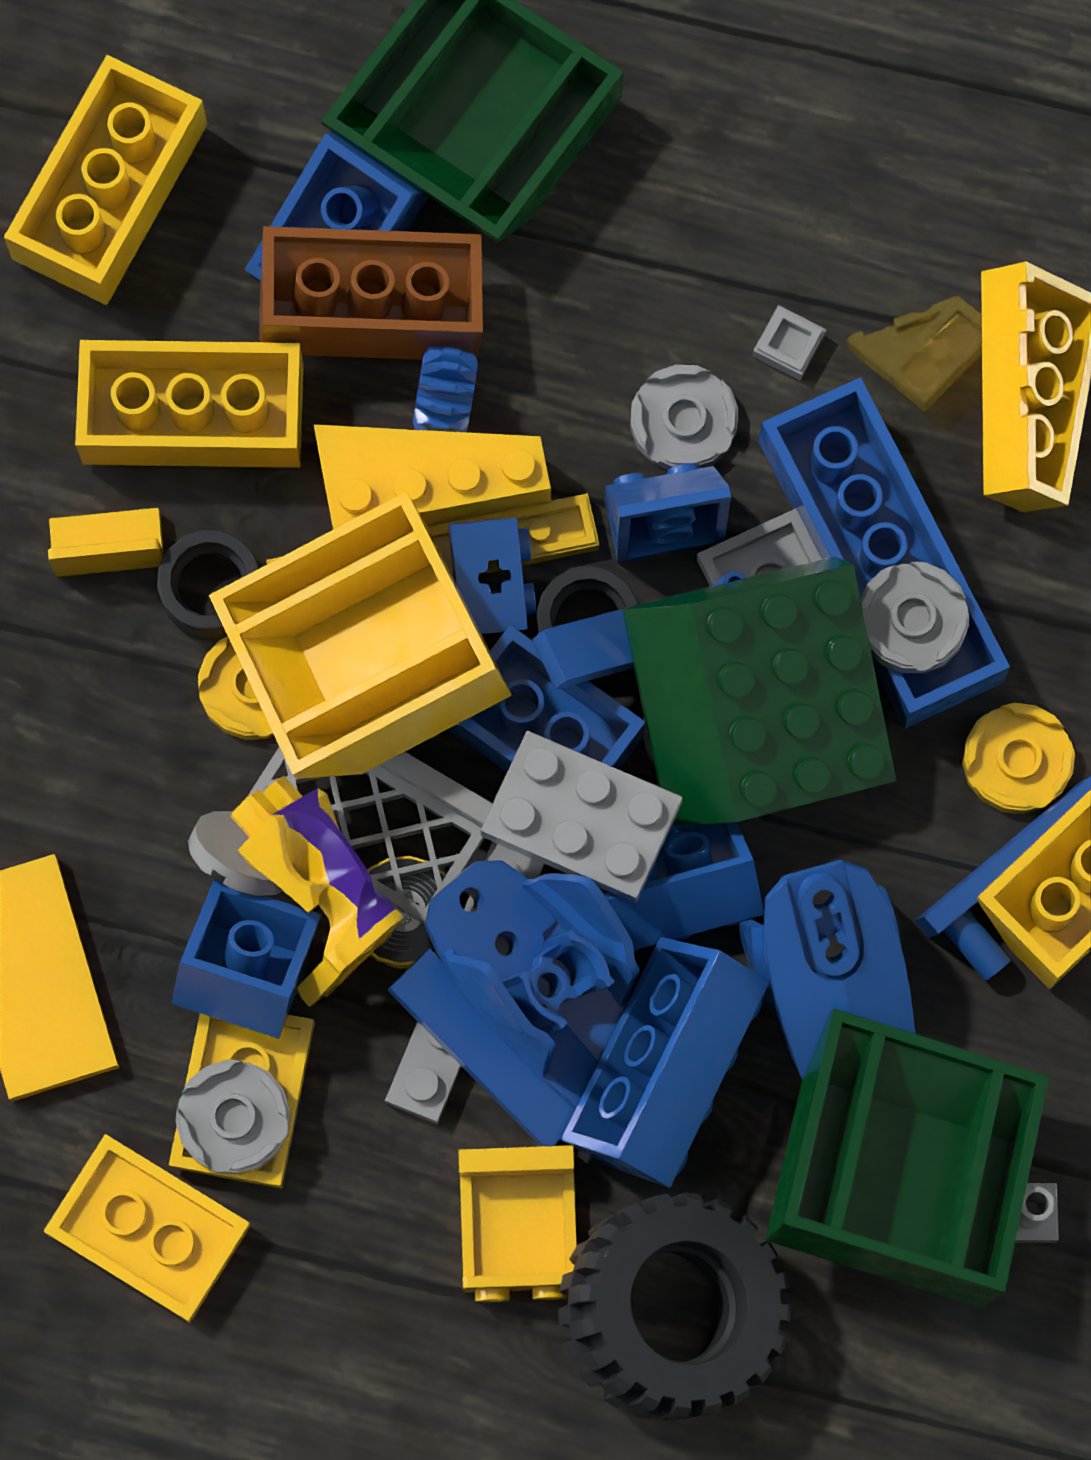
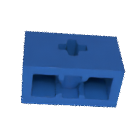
M515 517L448 523L454 581L480 633L505 632L510 625L516 630L528 629L527 616H536L533 583L523 584L521 565L522 561H531L528 528L518 529L517 518ZM496 560L500 569L508 570V578L499 580V590L490 591L487 582L478 580L479 573L487 571L488 561Z

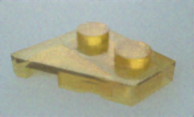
M955 296L933 304L925 312H912L893 319L894 325L866 336L860 331L852 334L847 339L848 349L922 410L926 411L982 354V315L959 296Z

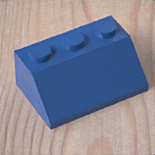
M737 822L671 826L637 903L599 888L631 937L634 952L638 949L657 944L660 937L676 941L683 940L695 933L724 925H738L739 922L764 915L754 860Z

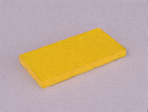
M55 854L0 871V1071L8 1098L13 1102L119 1068Z

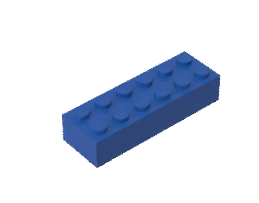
M862 378L853 380L763 421L759 444L792 509H797L822 559L835 556L854 565L860 599L866 585L882 569L893 565L910 564V562H925L945 570L961 586L968 607L969 628L959 651L946 664L925 673H900L881 665L872 656L875 673L903 728L910 727L1002 684L1010 666Z

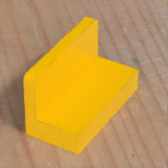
M159 508L49 519L51 548L48 549V557L56 577L159 567L164 557Z

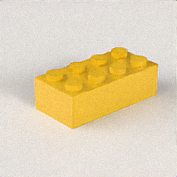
M106 55L4 236L12 260L108 305L208 125L203 101Z
M80 340L75 446L82 464L300 468L304 366L300 343Z

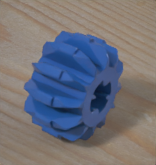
M430 346L425 351L413 417V425L416 430L467 432L478 361L474 353L461 351V348L444 346V348Z

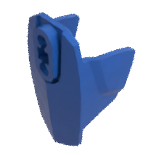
M503 860L476 861L429 900L425 928L450 977L477 1013L544 1082L576 1109L627 1006L634 980L640 971L634 958L633 941L604 894L590 878L580 875L556 873L544 874L535 879H528ZM462 892L472 897L474 903L473 910L475 912L465 911L460 905L459 897ZM497 936L505 938L509 944L506 956L501 955L495 947Z
M838 860L784 875L765 897L764 925L754 920L738 923L749 969L770 981L762 997V1003L772 1013L776 1026L802 1080L830 1011L833 1008L915 1034L910 987L894 910L886 889L874 882L866 868ZM821 890L831 892L826 902L813 904V897L817 892ZM835 936L838 943L843 944L842 951L834 957H827L825 952L830 946L828 937Z

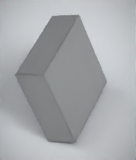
M778 305L753 350L752 357L801 381L825 337L826 329Z

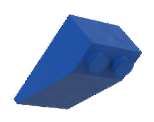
M325 133L270 227L408 232L429 196L335 133ZM262 241L245 268L248 273L260 281Z
M685 463L670 468L667 471V475L646 478L644 473H631L616 478L612 485H606L605 506L617 563L714 546L724 542L731 494L728 484L715 467L700 468V465L697 463Z

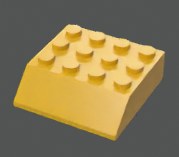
M407 491L209 595L286 762L296 779L363 774L512 696L425 521Z

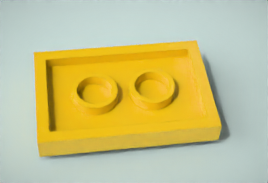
M200 1013L186 1084L206 1066L221 1061L237 1060L257 1065L270 1072L284 1090L290 1109L289 1132L279 1153L262 1168L241 1175L215 1173L198 1164L182 1145L176 1127L169 1161L170 1168L282 1189L315 1026L314 1019L288 1015L281 1036L277 1039Z
M105 1134L44 1229V1232L191 1323L251 1224Z

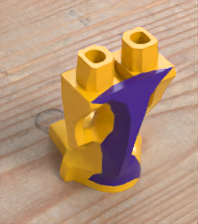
M282 776L263 792L257 790L250 794L230 817L249 837L238 849L249 867L260 871L295 900L307 913L311 912L319 904L329 919L330 932L323 961L297 987L302 1000L310 1007L323 996H329L378 947L384 944L404 921L405 917L386 896L377 889H374L371 875L337 825L327 793L317 788L302 796L286 777Z

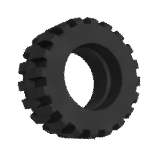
M682 1193L674 1197L663 1194L614 1212L613 1216L601 1220L588 1231L590 1238L587 1241L577 1244L569 1258L571 1263L575 1265L572 1272L562 1276L559 1292L568 1295V1306L558 1309L559 1326L570 1325L573 1340L564 1343L570 1359L581 1358L586 1368L579 1375L590 1388L600 1385L606 1390L603 1394L604 1401L615 1408L628 1406L631 1408L632 1416L647 1420L658 1417L663 1418L664 1421L684 1420L719 1412L723 1407L739 1403L750 1395L749 1388L751 1386L762 1384L770 1375L772 1368L767 1362L771 1358L781 1356L786 1343V1338L777 1333L779 1326L790 1323L791 1305L781 1304L780 1291L788 1289L789 1285L785 1271L776 1274L770 1260L777 1257L778 1253L771 1242L766 1241L759 1244L753 1236L759 1227L749 1217L745 1215L734 1219L730 1216L732 1213L731 1205L718 1199L704 1203L700 1194ZM673 1253L690 1261L703 1273L714 1293L717 1321L713 1337L706 1350L700 1356L690 1361L672 1362L658 1355L642 1339L632 1317L630 1298L634 1278L641 1265L647 1259L658 1254Z

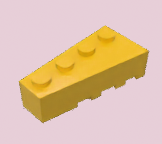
M1027 261L982 271L984 496L1021 512L1068 506L1091 380V293Z
M314 425L333 530L406 491L427 527L551 502V487L540 436Z

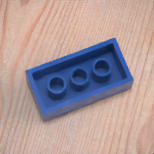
M660 937L561 1140L613 1169L671 1187L676 1175L682 1171L687 1162L688 1150L700 1125L708 1118L712 1110L713 1098L725 1073L736 1061L739 1044L750 1022L761 1009L762 997L770 981L719 950Z

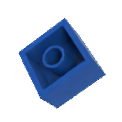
M214 879L180 961L171 1004L279 1039L296 997L297 987L301 984L309 963L321 914L313 911L307 913L301 907L267 896H253L234 891L224 885V882Z

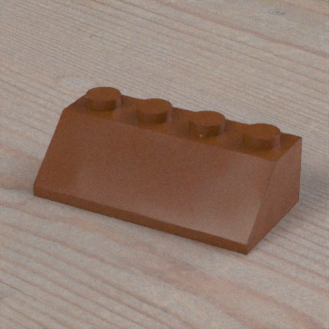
M263 226L260 342L300 343L302 356L423 360V355L430 346L443 348L444 346L461 348V351L474 353L477 359L483 334L481 234Z

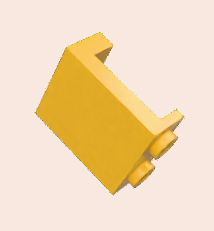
M573 1146L459 1150L464 1293L475 1292V1302L509 1301V1291L532 1290L533 1300L566 1299L567 1295L562 1294L559 1290L562 1276L572 1272L575 1265L571 1263L569 1258L576 1248Z

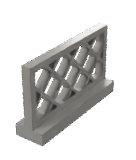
M279 747L249 795L257 790L263 792L277 780L276 777L284 765H286L288 773L286 779L297 791L298 783L323 777L296 779ZM406 752L365 772L370 777L374 793L371 796L341 803L335 776H329L335 804L331 805L334 814L338 813L342 834L351 847L356 849L381 842L386 843L392 870L371 875L374 889H377L386 896L396 908L425 925L428 905L424 909L405 898L400 877L433 870L437 886L434 897L467 868L485 838L481 837L480 830L492 803ZM377 781L392 789V791L379 793ZM405 797L417 804L421 820L420 824L391 831L388 830L382 805L383 802ZM376 804L383 832L350 840L344 812ZM424 809L440 819L427 822ZM453 825L470 836L460 854L436 859L430 835L431 830ZM424 832L430 861L397 868L391 840ZM451 866L445 878L441 881L439 868ZM394 879L397 892L380 882Z

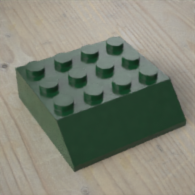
M413 0L323 117L321 124L499 243L533 217L622 98L623 71L515 0Z
M834 556L622 609L658 784L660 788L682 797V804L672 826L739 822L896 781L854 565Z
M833 1008L830 1011L802 1080L765 1241L977 1307H985L1002 1295L1006 1289L1049 1076Z

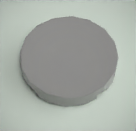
M673 365L656 371L640 387L632 401L630 430L637 448L652 464L666 470L685 463H697L700 465V468L713 466L728 453L737 434L738 406L731 389L722 379L720 381L716 376L711 375L709 370L697 365Z
M910 562V564L893 565L882 569L866 585L860 599L871 655L881 665L900 673H925L943 666L959 651L969 628L968 607L961 586L945 570L925 562Z
M213 811L199 818L188 840L190 855L203 872L211 876L213 870L226 877L224 885L241 893L253 896H272L283 892L281 888L260 871L251 869L239 853L238 849L249 837L230 817L233 813L232 811Z
M225 1060L206 1066L188 1081L178 1103L175 1122L182 1145L198 1164L215 1173L241 1175L262 1168L279 1153L288 1136L290 1109L283 1088L270 1072L251 1063Z

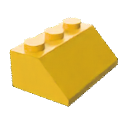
M1091 790L977 897V901L1009 949L1049 990L1091 951Z

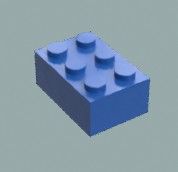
M510 625L490 650V653L512 696L447 729L506 773L511 766L526 731L620 770L642 741L645 732V721L589 681L555 690L533 641Z

